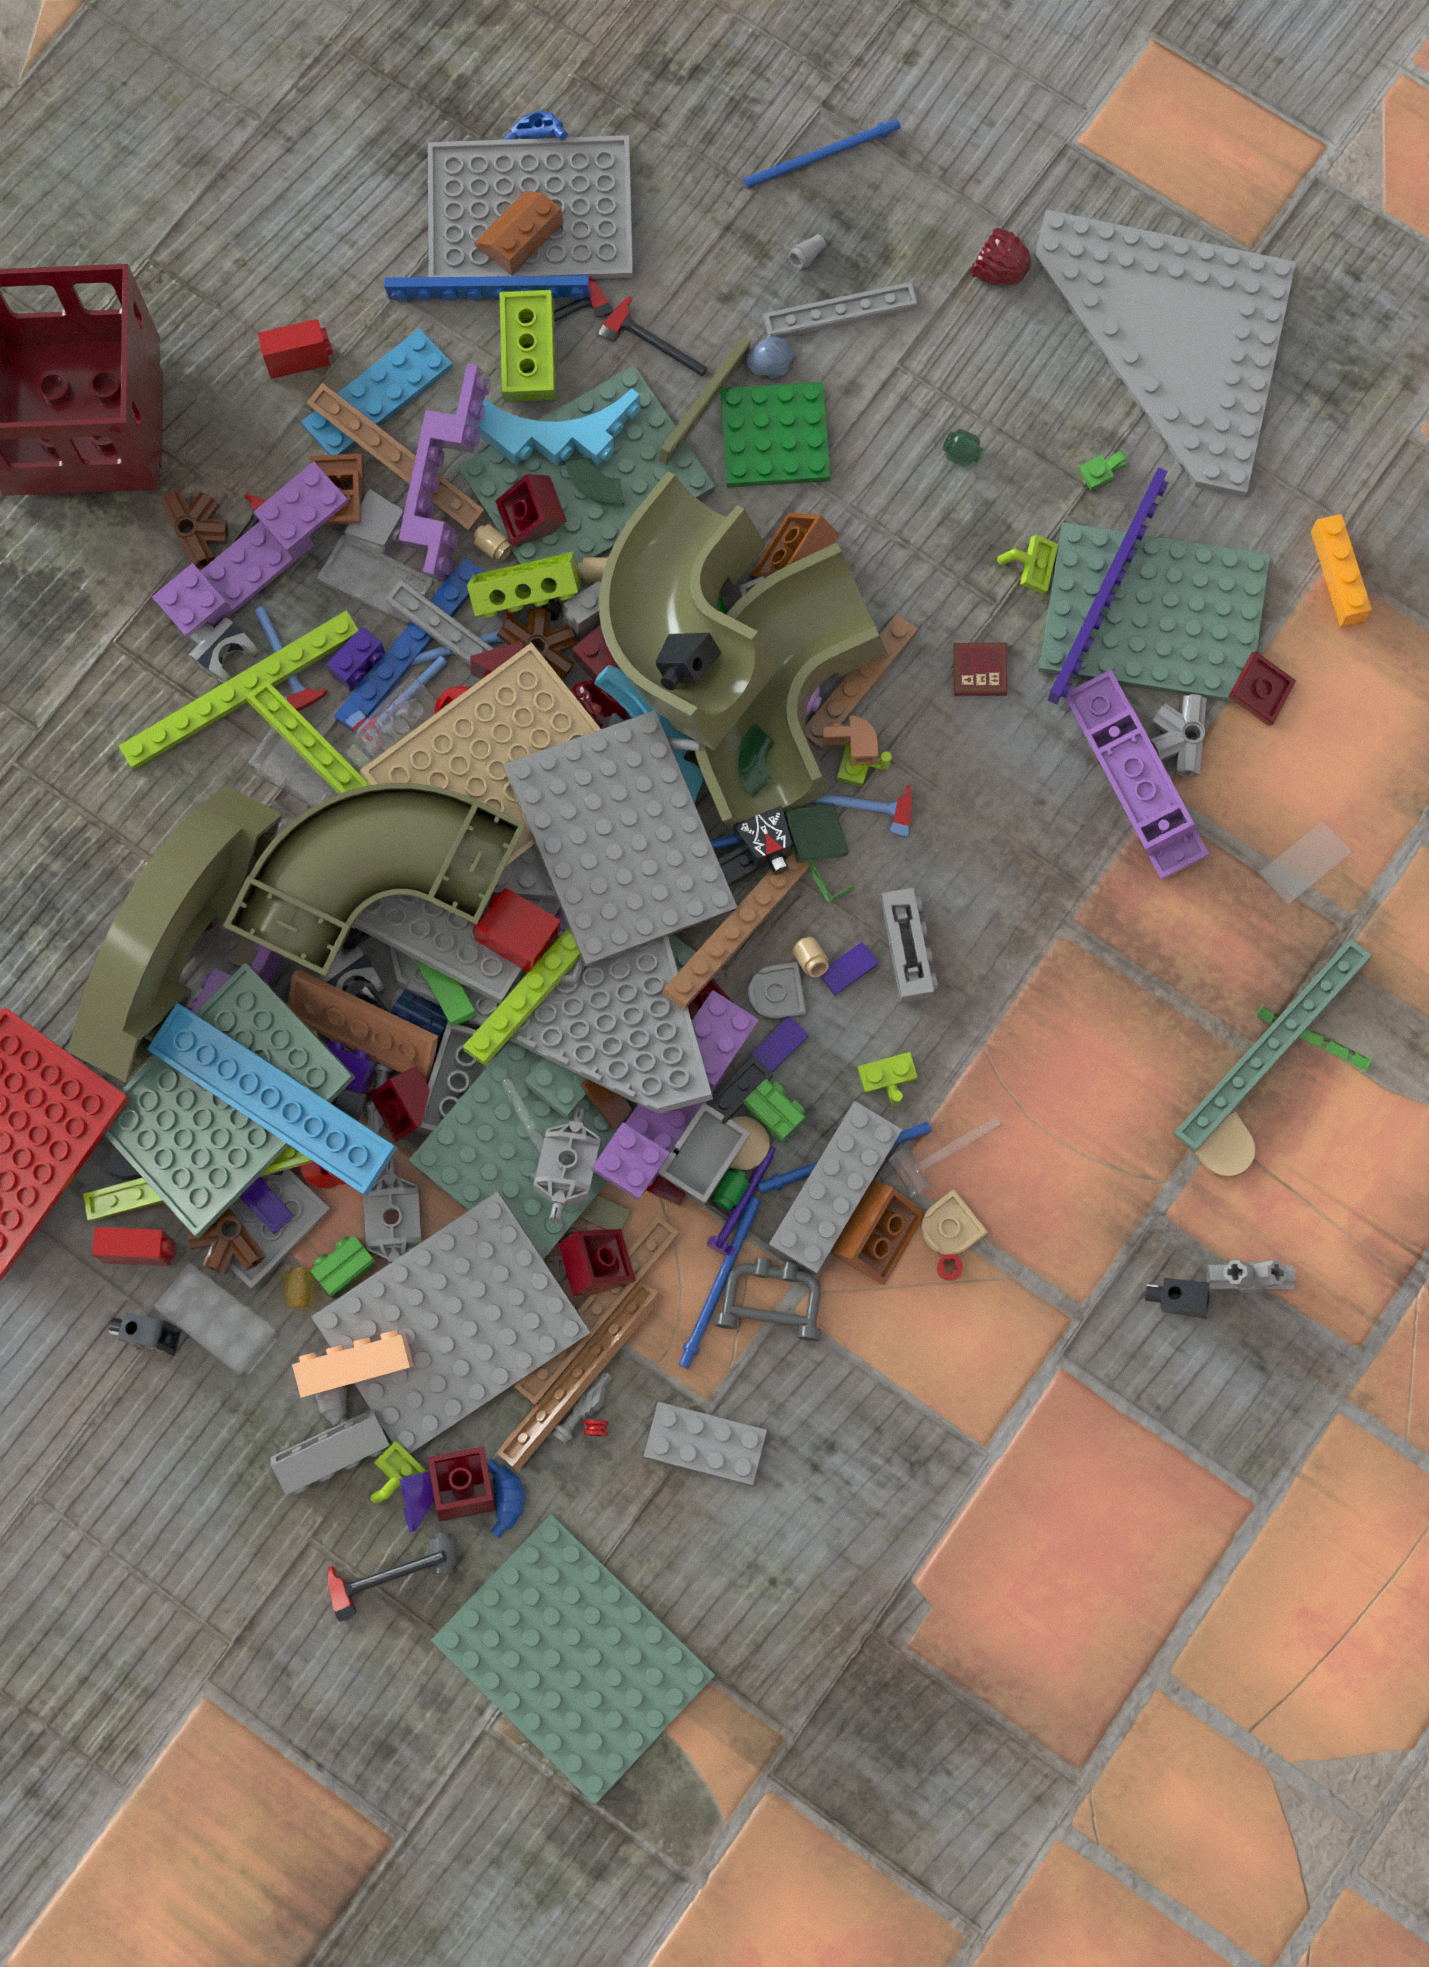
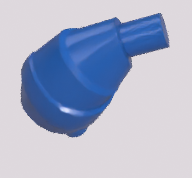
M534 111L522 116L511 127L512 131L503 139H543L557 136L563 141L568 137V133L563 129V123L553 113Z
M490 1459L487 1465L488 1471L494 1475L492 1481L494 1483L496 1518L499 1520L491 1532L500 1538L507 1528L511 1529L518 1518L523 1515L526 1491L519 1476H516L505 1465L501 1467L494 1460Z

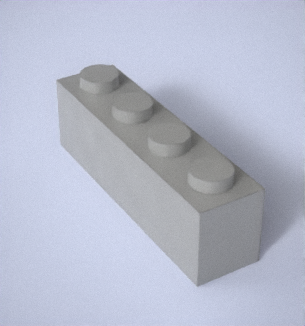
M368 1410L272 1456L271 1467L285 1495L292 1492L293 1494H298L306 1490L309 1484L317 1480L319 1482L328 1480L334 1475V1472L342 1468L350 1469L360 1463L361 1459L369 1455L375 1457L382 1454L386 1447L390 1446L389 1440L375 1410Z

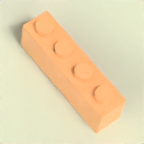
M397 1330L380 1334L381 1340L371 1342L370 1337L354 1341V1347L344 1350L343 1345L326 1349L327 1355L316 1357L315 1352L300 1356V1362L292 1364L300 1397L413 1367L414 1363L406 1333L398 1335Z

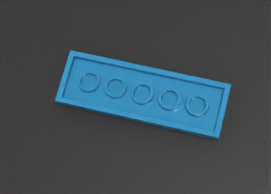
M419 328L340 390L337 395L379 427L453 368V364ZM314 411L301 421L302 427L328 455L345 454L357 445L354 440L317 411Z

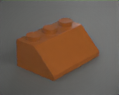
M525 191L474 242V245L510 275H513L563 224L561 207L543 193Z
M788 513L749 576L753 580L762 576L766 578L787 565L834 544L840 534L821 515Z
M872 1180L833 1245L831 1252L849 1266L885 1285L925 1213L895 1188Z

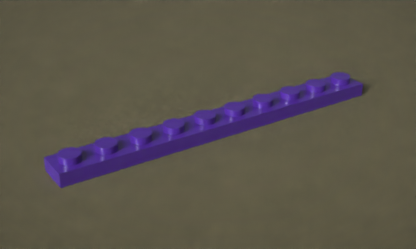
M1157 468L1050 691L1048 701L1058 705L1061 697H1067L1072 687V683H1069L1071 675L1077 676L1083 664L1080 657L1083 651L1088 653L1094 640L1090 636L1094 629H1100L1105 616L1101 613L1104 607L1109 608L1115 597L1116 593L1112 592L1115 584L1120 586L1126 574L1123 567L1126 562L1131 563L1137 549L1133 546L1136 540L1142 541L1148 526H1145L1144 523L1147 517L1152 519L1156 512L1158 504L1154 502L1157 496L1163 497L1169 482L1165 481L1168 471Z

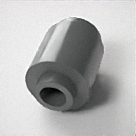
M434 1533V1539H428V1555L444 1550L447 1561L431 1566V1574H454V1567H457V1539L451 1538V1533Z

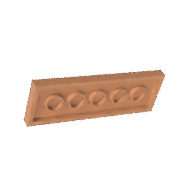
M299 969L292 974L288 1006L311 1030H316L317 1033L341 1042L352 1050L360 1049L370 1053L369 1058L400 1073L417 1066L418 1070L426 1077L427 1082L430 1080L438 1041L437 1035Z

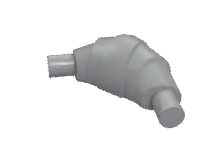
M346 1385L315 1394L320 1414L324 1415L334 1427L348 1421L345 1417L348 1413L346 1410Z

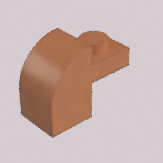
M850 716L849 726L833 723L828 725V727H823V746L850 745V765L877 764V735L869 722L857 716Z

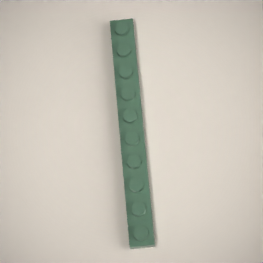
M1349 939L1177 1128L1173 1136L1195 1153L1367 964L1372 955Z

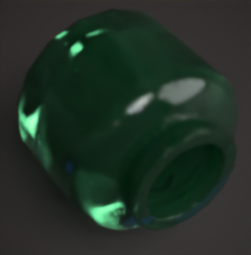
M961 428L948 434L942 449L945 451L947 460L962 467H968L973 461L977 463L983 452V448L980 447V438Z

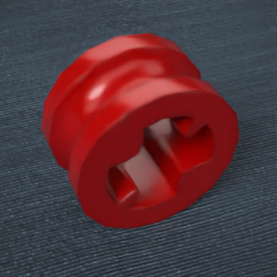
M953 1254L944 1255L937 1265L939 1276L947 1281L957 1279L963 1269L961 1259ZM951 1260L955 1262L954 1268L957 1272L953 1274L951 1271L949 1275L944 1272L945 1266L942 1264L945 1261L949 1263Z
M584 1420V1425L587 1426V1429L583 1432V1435L606 1437L609 1435V1432L606 1431L609 1421Z

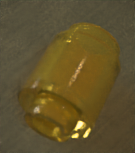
M291 1267L290 1272L284 1273V1300L288 1308L309 1307V1301L312 1300V1273L307 1272L306 1267Z

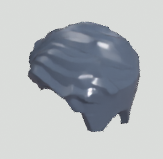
M767 337L748 351L747 364L755 375H766L768 380H774L785 375L789 370L794 356L793 350L784 338Z

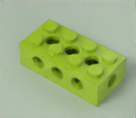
M551 290L500 292L501 374L504 401L556 400L554 301ZM525 320H532L530 323H523ZM527 344L533 345L530 348H523ZM527 369H533L531 373H523Z
M573 551L474 574L470 578L467 588L475 616L482 615L483 618L497 615L498 611L508 609V612H515L523 609V605L533 603L534 606H541L549 603V599L559 597L560 600L575 597L574 593H578L582 581ZM546 578H552L556 582L551 583ZM521 584H526L530 588H524ZM496 590H501L504 594H499Z

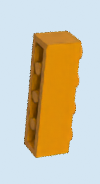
M1339 514L1317 519L1311 530V535L1339 625L1344 627L1366 622L1372 608L1343 516Z

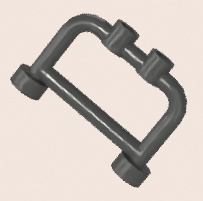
M756 1258L755 1264H740L730 1271L726 1283L722 1313L716 1314L714 1324L716 1327L736 1329L738 1318L799 1326V1339L812 1342L820 1341L821 1329L816 1327L821 1288L818 1280L812 1274L799 1271V1264L792 1262H783L782 1268L771 1267L772 1261L765 1258ZM744 1274H749L759 1278H776L786 1282L806 1283L810 1288L806 1316L734 1306L739 1278Z

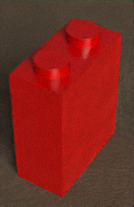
M318 319L257 333L262 356L271 379L331 365L329 355H333L331 342L326 327L321 328Z
M505 887L500 895L496 893L492 897L487 913L485 915L481 914L477 925H473L475 929L474 940L523 970L530 972L560 932L561 920Z
M95 1227L92 1255L103 1263L170 1266L171 1259H174L176 1255V1243L162 1230Z

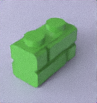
M765 1079L743 1101V1107L783 1144L805 1122L806 1116L803 1115L805 1109L796 1100L790 1102L784 1096L786 1091L776 1081L770 1083Z
M354 1235L350 1239L348 1236H345L339 1240L334 1246L336 1250L329 1256L323 1254L313 1262L314 1268L310 1270L333 1299L377 1264Z

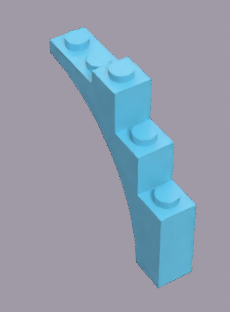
M631 388L618 401L599 412L583 418L561 422L535 421L521 418L505 412L484 400L483 405L486 408L483 421H480L478 431L483 440L516 466L521 460L525 461L529 458L533 448L556 466L562 460L566 461L569 459L574 448L598 466L602 461H607L613 455V437H616L621 432L623 424L629 418H634L640 411V394Z
M608 665L597 676L594 684L611 695L627 710L632 718L654 711L640 697L620 669ZM656 712L666 737L691 740V737L675 729L667 718ZM672 749L692 800L695 803L704 779L701 769L696 764L684 760L687 750Z

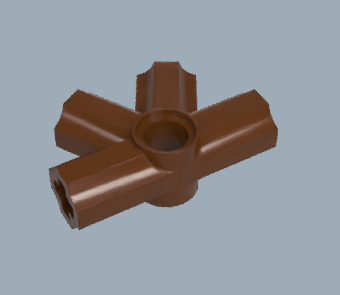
M172 491L166 494L160 501L191 563L197 568L202 569L215 559L207 543H227L229 534L228 521L211 519L220 505L208 494L200 492L192 504L188 506L181 491ZM185 527H193L190 533H182Z
M542 608L528 610L526 627L510 616L497 633V637L508 645L522 641L524 648L531 642L534 646L540 647L542 650L540 654L563 681L575 664V662L561 653L577 645L572 628L566 624L549 631L551 612Z
M230 1208L201 1237H196L189 1229L187 1230L190 1248L196 1250L210 1247L203 1265L219 1273L227 1274L234 1256H236L246 1271L258 1266L266 1257L265 1253ZM231 1225H237V1232L233 1236L227 1237V1228Z

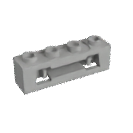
M914 888L882 893L881 906L900 1003L933 998L934 989H938L936 974L930 973L929 963H932L933 960L930 947L925 948L924 938L927 937V928L925 921L920 922L919 912L922 911L920 895L915 896ZM893 912L896 913L897 922H894ZM906 912H909V932L916 967L908 968L907 977L909 982L906 983L904 973L906 959L899 924L907 923L908 917ZM919 968H920V971H921V976H922V978H919V976H918V969H919Z

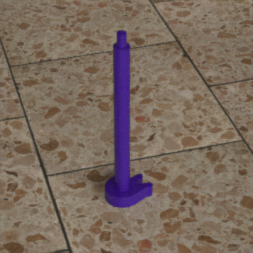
M771 1146L765 1158L757 1166L749 1180V1187L738 1205L733 1208L719 1235L710 1236L706 1244L714 1251L723 1255H733L736 1249L729 1246L726 1240L774 1158L773 1153L776 1148Z

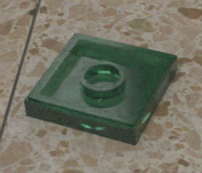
M835 804L787 810L784 812L797 863L842 857L849 853Z

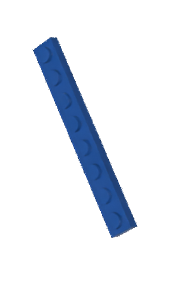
M588 275L385 278L384 288L388 299L395 301H404L406 299H419L422 301L445 299L453 301L457 298H468L470 300L494 298L500 300V292L551 290L553 300L558 297H570L572 299L591 297V285Z
M465 557L429 601L453 617L470 597L467 584L472 575L485 571ZM411 622L384 654L379 664L373 667L334 714L335 719L354 732L346 723V719L357 711H362L368 719L412 667L411 664L417 655L424 652L434 638Z

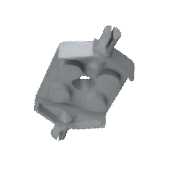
M579 1107L574 1109L573 1119L568 1124L546 1130L534 1180V1191L552 1203L553 1206L549 1220L555 1222V1217L556 1223L561 1222L565 1206L590 1199L589 1192L594 1174L591 1169L597 1160L599 1147H601L602 1143L598 1135L584 1127L583 1121L586 1110L583 1108L580 1111ZM565 1155L575 1158L571 1165L560 1163V1159Z
M395 1158L390 1159V1164L388 1162L385 1167V1175L376 1181L369 1194H363L366 1251L387 1260L388 1263H392L422 1243L419 1207L420 1188L412 1182L397 1177ZM390 1210L399 1212V1220L395 1224H387L384 1221L385 1214Z

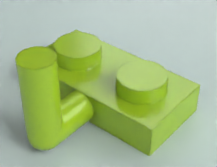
M1036 534L1030 539L1027 553L1014 548L999 555L997 562L999 565H1005L1013 560L1024 563L1020 585L1043 594L1048 591L1058 544Z
M846 745L837 781L863 787L868 766L888 770L891 765L892 755L888 751L883 752L875 765H850V745Z
M910 1052L857 1066L864 1094L887 1089L890 1103L894 1107L900 1106L903 1097L902 1093L898 1091L897 1085L918 1079Z
M397 1441L392 1442L374 1462L390 1480L381 1490L371 1495V1501L375 1504L388 1499L398 1487L402 1490L399 1479L426 1472Z

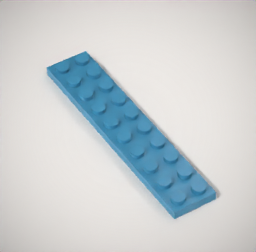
M176 1003L147 1049L364 1195L369 1194L398 1148L179 1003Z

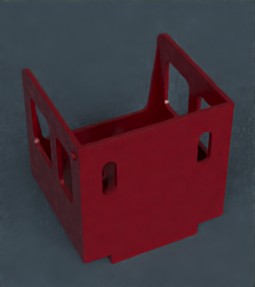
M109 264L0 269V288L38 285L51 286L55 289L65 310L62 312L15 313L11 311L0 290V492L2 495L159 490V467H162L163 372L160 367V336L129 265ZM109 283L113 286L122 309L88 310L84 307L74 285Z

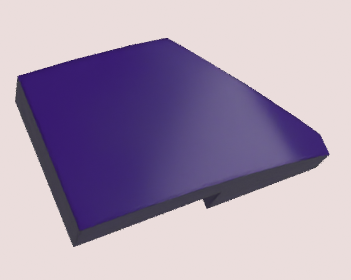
M429 1471L399 1479L407 1506L403 1510L409 1532L417 1530L435 1500Z

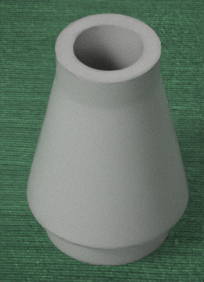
M816 234L814 237L792 246L791 251L788 253L790 262L797 269L807 268L820 251L826 247V242L822 236Z

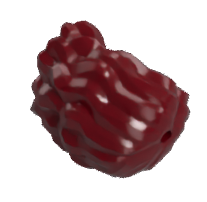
M995 228L985 242L984 247L981 248L976 258V263L972 266V277H978L981 281L989 282L993 285L1003 284L1010 286L1018 284L1024 279L1031 266L1029 250L1013 232Z
M594 680L578 682L570 691L600 729H602L605 718L612 716L614 713L622 719L624 718L625 711L627 710L611 695L596 686Z

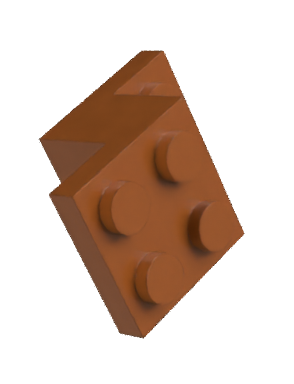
M363 455L310 456V464L314 461L349 501L347 505L323 525L361 523L360 505L364 499Z

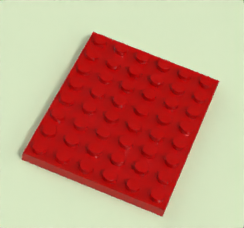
M3 1007L0 1011V1281L3 1280L130 1099L124 1092L6 1007Z

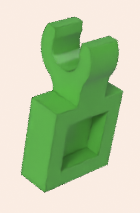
M1122 450L1113 454L1106 461L1101 454L1080 465L1078 471L1090 491H1093L1114 480L1115 475L1113 471L1124 467L1127 458Z

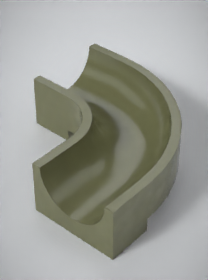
M667 471L626 523L608 557L599 595L601 628L607 647L615 662L640 697L652 709L667 718L675 729L715 750L779 668L778 663L757 630L717 610V599L724 582L726 581L734 586L766 545L744 508L736 505L727 517L720 515L694 497L682 485L675 474ZM677 633H710L721 651L716 661L697 682L678 683L674 690L664 688L661 684L662 675L655 661L667 636Z
M838 542L769 575L742 596L726 614L757 630L779 665L775 674L715 750L702 743L700 750H695L701 772L721 819L732 834H734V824L779 806L782 807L785 814L832 793L805 730V714L809 700L819 685L835 673H838L839 677L888 655Z
M384 783L343 792L324 800L304 812L270 843L260 856L251 874L247 876L223 927L324 976H328L356 919L367 907L383 898L396 895L418 897L477 925L526 824L476 799L474 800L455 791L432 785Z
M226 785L194 810L173 831L138 878L108 931L82 996L68 1048L69 1053L124 1082L154 1056L147 1049L176 1003L186 1008L188 1007L192 989L180 984L179 979L193 947L208 925L217 916L226 921L247 876L251 874L260 856L276 838L283 814Z

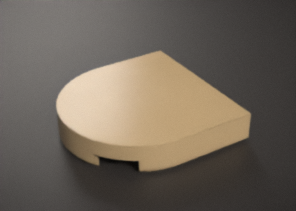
M1235 1111L1224 1120L1195 1153L1204 1167L1211 1173L1224 1177H1234L1243 1173L1251 1165L1255 1156V1144L1251 1134Z
M954 1189L926 1211L921 1224V1233L926 1245L935 1253L943 1256L947 1254L959 1255L988 1234L985 1227Z

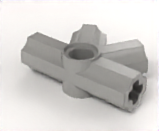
M1191 694L1184 696L1181 714L1165 703L1152 720V724L1165 733L1150 740L1161 761L1177 755L1176 774L1181 777L1192 778L1199 777L1207 701V698L1201 695ZM1192 732L1197 736V739L1190 740L1186 737L1185 733Z
M1230 1260L1228 1265H1208L1207 1282L1210 1284V1290H1238L1240 1293L1264 1292V1290H1293L1295 1271L1293 1265H1282V1262L1278 1260L1266 1262Z

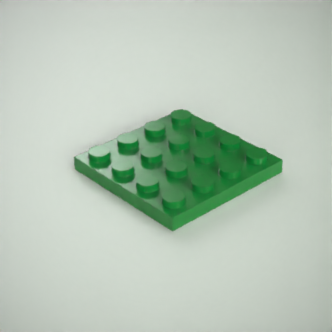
M823 382L731 387L721 390L727 488L830 481Z

